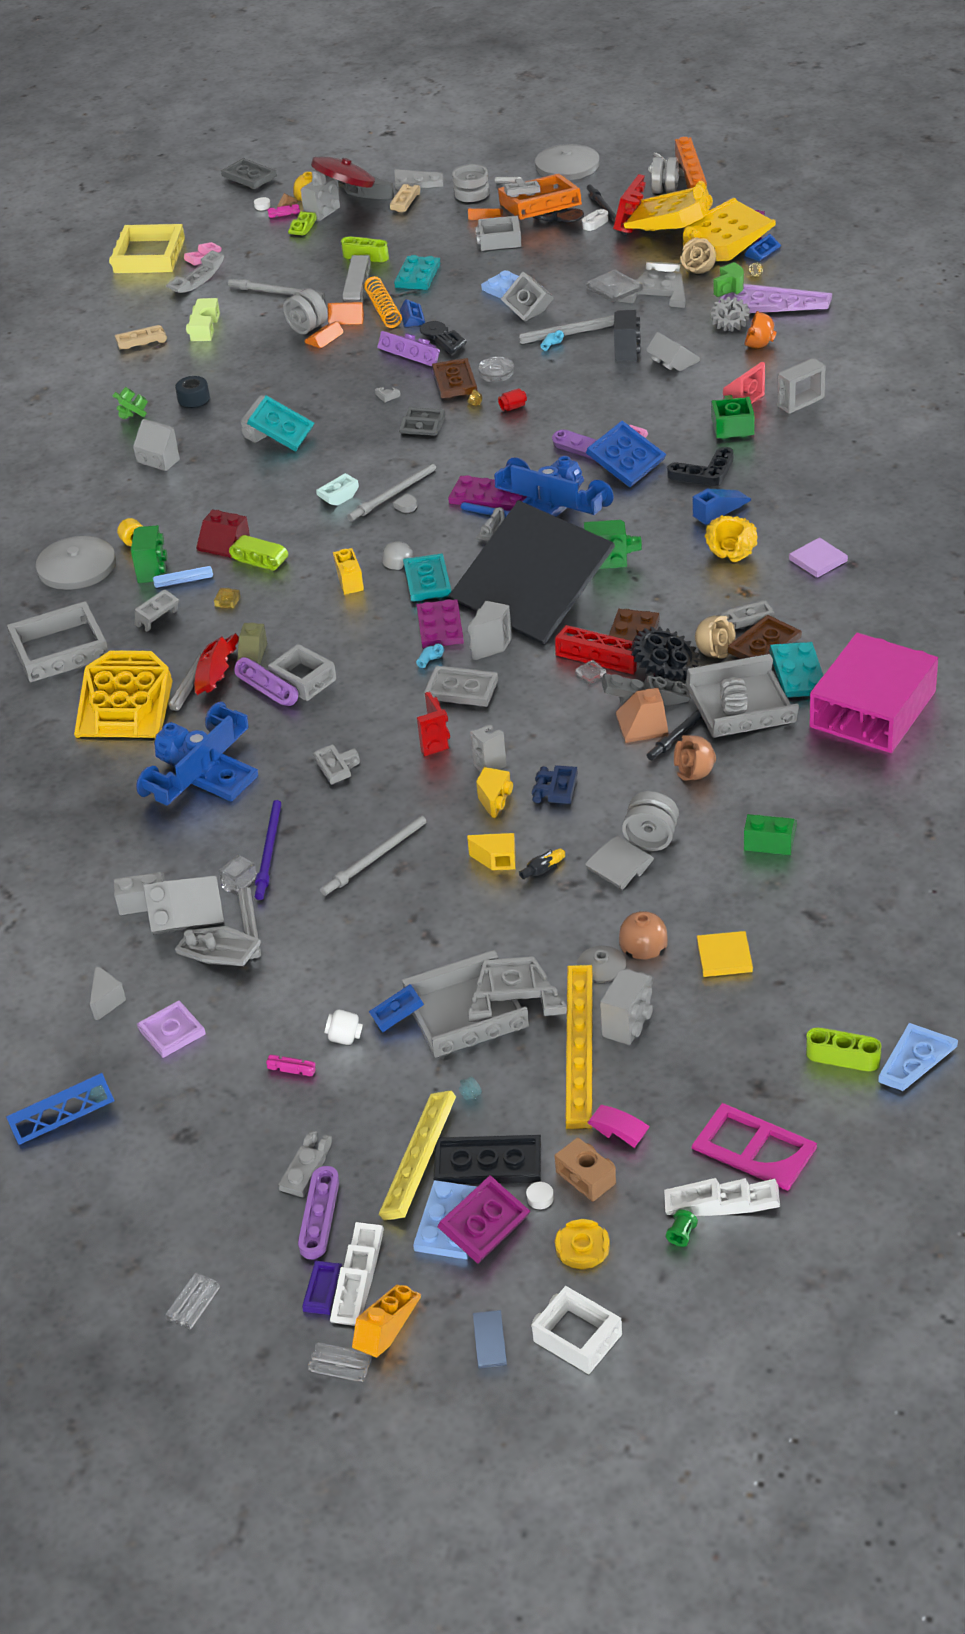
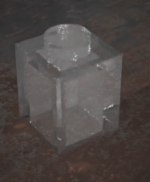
M240 855L235 856L219 869L220 884L225 891L238 896L240 888H250L255 884L257 875L255 864Z

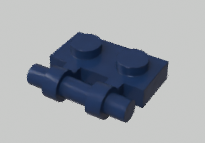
M555 765L554 771H549L545 766L540 767L535 777L536 785L532 789L533 802L540 803L544 796H548V802L571 804L578 775L577 767Z

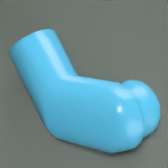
M557 330L555 333L548 334L541 343V349L547 351L551 345L562 342L564 333Z
M435 644L434 646L426 647L416 661L417 666L425 668L429 661L439 659L444 652L443 645Z

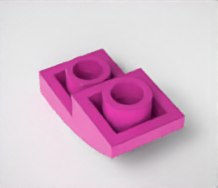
M600 1105L588 1121L589 1125L607 1138H610L614 1133L633 1148L637 1146L650 1127L624 1111L605 1105Z

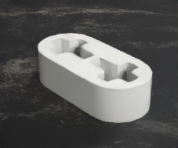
M599 209L585 216L582 219V228L592 231L604 225L609 220L608 211Z

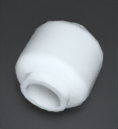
M335 1010L333 1014L328 1016L324 1033L328 1034V1039L332 1042L351 1045L354 1038H360L363 1024L358 1023L359 1017L357 1014Z

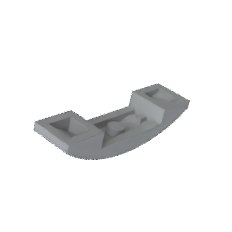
M213 250L201 258V266L184 279L177 276L166 284V288L180 293L198 288L218 270L225 258L224 255Z

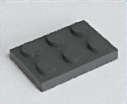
M242 158L222 169L221 175L252 189H257L262 184L270 182L271 179L277 177V171Z

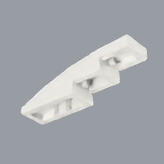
M717 1178L664 1190L665 1212L667 1215H674L680 1209L690 1211L695 1216L748 1213L780 1207L779 1188L775 1179L749 1185L746 1178L719 1184Z
M355 1223L351 1245L348 1244L344 1267L340 1269L330 1318L331 1323L355 1326L356 1318L363 1313L379 1255L384 1231L382 1225Z

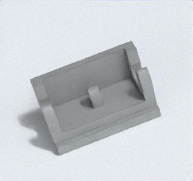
M164 589L135 609V625L140 628L144 623L145 631H149L151 629V622L172 609V613L178 610L179 599Z
M486 725L476 731H470L473 763L480 772H482L484 767L498 770L507 767L504 733L501 730H497L488 734L487 732L493 729L492 725Z

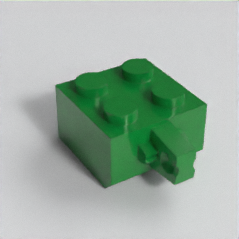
M732 395L724 396L723 400L711 401V419L716 439L738 436L746 437L755 434V415L750 397L733 399Z
M622 520L584 522V530L605 538L615 545L599 569L627 567V554L642 550L641 536L626 535L625 522Z
M158 525L141 526L134 529L131 554L138 583L154 582L153 577L166 573L165 561H167V550L163 549L164 535L160 533Z

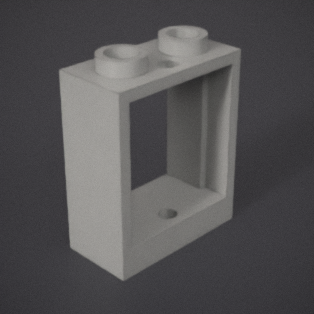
M518 215L478 219V226H475L477 245H481V251L521 247Z
M811 358L778 373L777 406L790 414L825 398V365L815 358ZM811 376L810 389L796 395V382Z
M299 644L268 665L269 671L296 687L298 697L305 701H308L337 680L333 662ZM300 663L313 669L311 673L302 679L289 672Z

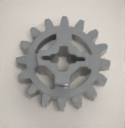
M727 297V300L721 298L720 303L715 302V306L711 307V319L713 320V325L717 324L718 329L724 327V331L728 328L733 332L734 328L740 330V325L745 327L746 322H749L750 309H748V304H743V300L737 301V297L733 300H730V297Z

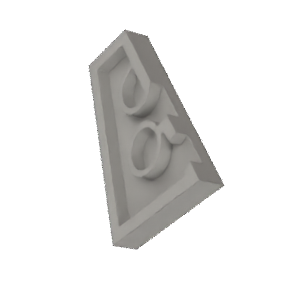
M395 169V190H400L403 184H408L409 186L419 185L420 188L442 187L443 173Z

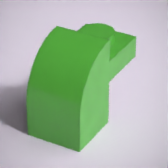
M735 262L720 267V276L713 279V295L720 297L731 292L736 295L741 293L744 289L743 268Z

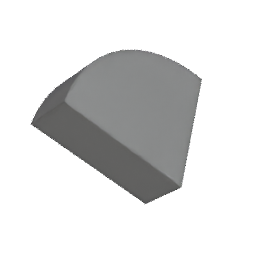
M380 387L375 389V395L384 402L400 397V390L393 387L392 390Z

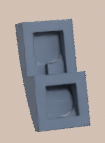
M501 1310L473 1313L478 1368L507 1365Z

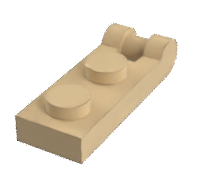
M403 184L391 201L390 210H396L397 212L406 211L416 195L420 194V186Z
M156 325L117 334L115 339L120 350L129 349L137 345H146L154 341L163 343L167 340V336L163 327Z

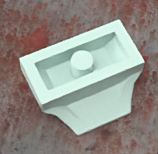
M345 473L317 489L316 493L329 504L339 506L354 496L359 487L358 480Z

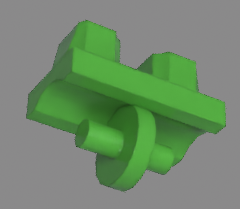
M127 387L120 394L117 392L113 394V397L122 405L117 406L118 415L122 419L133 417V412L145 417L147 412L144 408L148 400L138 394L135 400L131 401L135 393Z

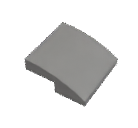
M617 836L603 845L587 861L585 866L588 870L623 890L635 874L639 877L642 875L654 858Z

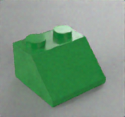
M747 814L744 827V851L791 855L797 820Z

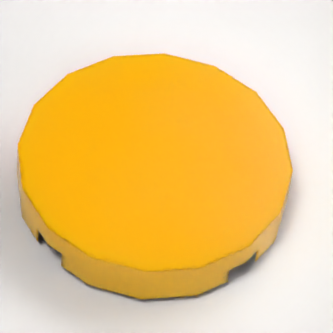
M587 1219L568 1222L566 1227L562 1230L560 1228L556 1233L554 1241L557 1257L563 1264L576 1269H588L597 1266L608 1256L610 1249V1240L605 1228L603 1230L597 1222Z

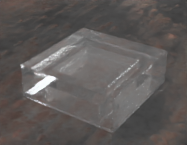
M594 660L576 668V675L589 685L601 679L603 674L606 673V669Z

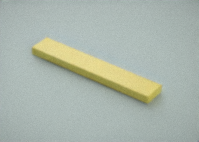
M452 1090L430 1094L380 1209L379 1216L383 1220L405 1218L456 1098Z

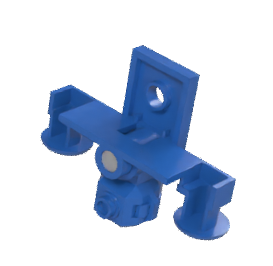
M561 456L551 466H544L538 471L530 470L524 460L514 457L507 461L505 468H501L494 474L495 488L527 496L522 502L555 517L567 508L595 515L602 507L611 505L614 499L612 488L602 480H593L589 484L588 490H580L578 492L581 484L584 482V477L578 463L572 461L569 456Z
M217 702L210 707L206 714L205 726L210 732L208 735L200 730L190 732L173 722L165 724L155 737V755L161 761L175 766L176 775L172 772L164 775L159 773V769L156 766H148L140 773L137 779L136 789L141 797H146L153 793L156 801L168 806L190 784H193L232 802L258 777V769L222 754L249 728L247 715L237 710L232 711L228 709L224 702ZM226 776H230V777H231V778H229V779H223V777H226Z

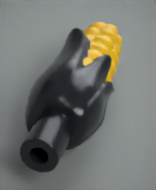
M560 848L554 851L549 849L546 853L530 860L527 867L519 871V876L522 879H526L531 875L534 877L543 875L548 870L557 867V863L565 858V851Z

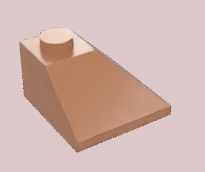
M658 688L636 691L616 711V717L625 743L669 735L664 704Z

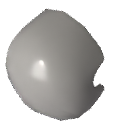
M392 542L386 545L383 550L382 563L387 568L401 570L404 565L403 559L413 558L414 553L409 545L403 542Z

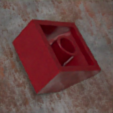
M212 509L203 519L196 546L197 551L232 558L229 548L241 536H250L247 516Z

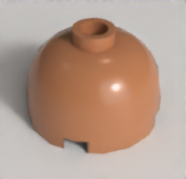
M683 735L682 741H677L674 750V766H679L680 772H677V775L682 780H700L712 770L716 761V754L711 744L703 737Z
M646 911L632 913L626 917L620 926L619 945L625 954L626 951L631 953L632 958H654L660 955V951L663 948L666 949L667 928L663 920L654 913Z

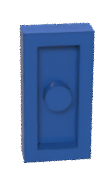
M409 984L370 1010L369 1013L383 1033L422 1007L424 1003L412 985Z

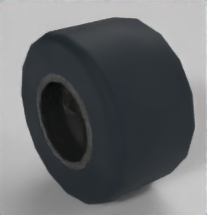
M188 376L179 380L175 385L178 403L184 407L201 406L210 398L208 383L203 377Z

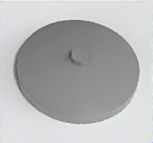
M557 145L540 152L535 159L536 171L544 177L559 173L567 180L580 179L594 173L598 169L599 154L594 149L584 145Z
M76 536L62 539L45 548L36 560V570L39 579L52 588L63 590L80 589L105 579L113 571L116 557L113 547L107 541L92 536Z

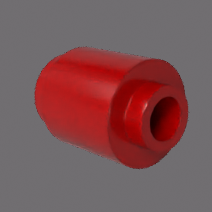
M520 388L502 393L498 397V403L502 411H511L523 407L527 401L526 393Z

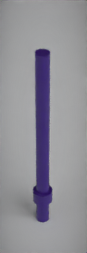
M274 800L272 804L260 870L255 879V898L257 900L264 898L265 889L269 886L270 876L268 873L282 805L279 800Z

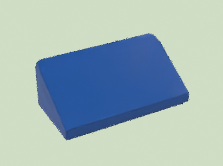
M768 234L749 247L744 255L761 261L779 249L781 245L771 234Z
M405 299L400 308L404 327L423 325L425 319L421 305Z

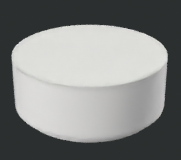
M261 197L254 200V207L259 211L267 210L271 206L269 198Z
M535 1182L527 1188V1202L531 1207L545 1209L553 1203V1189L549 1184Z

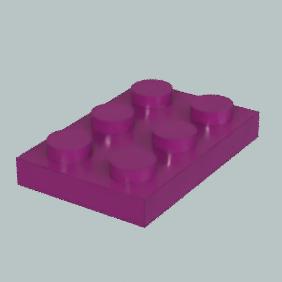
M458 599L417 604L422 649L434 646L435 644L443 646L464 644Z
M490 1175L439 1222L437 1227L476 1263H479L529 1215L530 1210Z

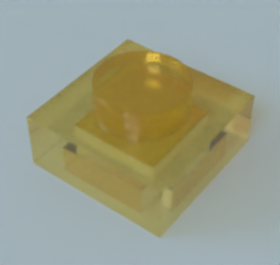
M220 588L214 599L215 607L235 608L240 598V590Z

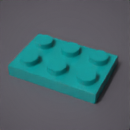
M417 255L407 256L394 281L395 288L428 290L441 264L440 258L433 256L418 257Z
M267 395L247 422L251 427L295 452L314 426V422Z
M443 553L403 559L411 601H423L425 599L449 596L451 586Z
M802 642L770 645L769 652L773 659V665L780 686L786 697L810 696V692L824 676L813 643Z

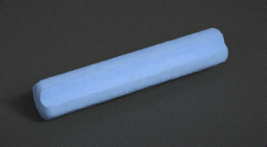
M211 566L155 576L153 581L155 588L212 578L213 572Z

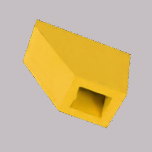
M341 549L340 551L333 552L339 582L344 595L363 591L362 572L353 549Z
M484 767L476 781L478 799L489 815L496 818L499 811L503 810L507 796L512 793L513 782L510 781L509 771Z
M514 833L467 835L469 856L491 870L516 869Z

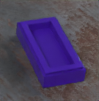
M315 1261L302 1305L303 1312L331 1314L342 1267L341 1263Z

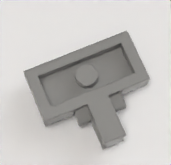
M519 178L515 179V183L504 184V191L510 197H518L519 194L531 196L540 192V185L537 181L523 182Z
M332 744L313 753L315 761L330 784L351 777L350 768L360 763L359 754L355 748L344 753H338Z

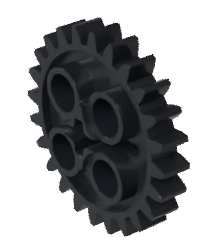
M650 627V630L644 628L643 632L639 631L631 646V650H633L631 655L635 656L634 661L641 662L639 668H646L645 673L652 672L653 677L661 676L664 679L668 678L670 681L674 679L680 682L682 679L686 681L687 670L699 666V653L695 652L696 647L690 646L691 641L684 640V635L679 637L677 636V631L670 633L669 628L663 631L661 627H658L657 630Z

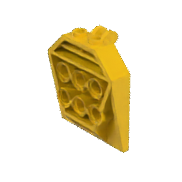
M699 181L694 188L642 199L641 204L628 221L624 222V227L641 228L645 231L686 227L704 218L713 204L712 196L709 195L706 184L703 181Z
M732 198L709 210L704 218L686 226L683 232V247L693 238H705L715 248L716 261H729L774 227L776 222L774 219L771 220L737 201L736 198Z
M143 650L109 651L85 666L74 732L75 738H155L156 734L163 727L173 682L169 667L152 651Z

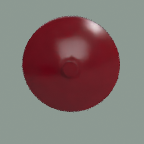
M313 157L311 166L314 169L336 180L366 188L373 187L375 178L351 163L350 159L333 157Z

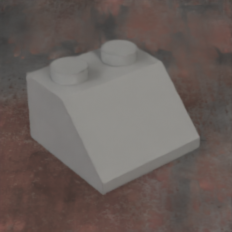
M525 272L520 274L501 298L523 321H527L542 313L554 299L547 290Z
M658 331L646 349L647 352L652 354L651 359L658 363L662 360V365L670 370L675 368L681 371L701 360L700 357Z
M143 419L133 446L136 462L167 471L180 460L174 428Z
M158 872L114 879V894L119 915L148 911L144 885L164 882V873Z

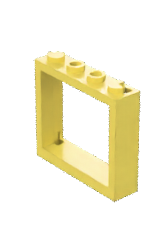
M183 224L124 225L122 232H120L119 240L116 242V247L113 248V254L109 259L113 272H173L185 240ZM130 241H169L164 255H125Z

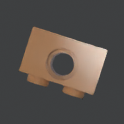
M579 1137L554 1155L556 1172L592 1202L616 1184V1168L613 1162L608 1158L602 1157L591 1144H586Z

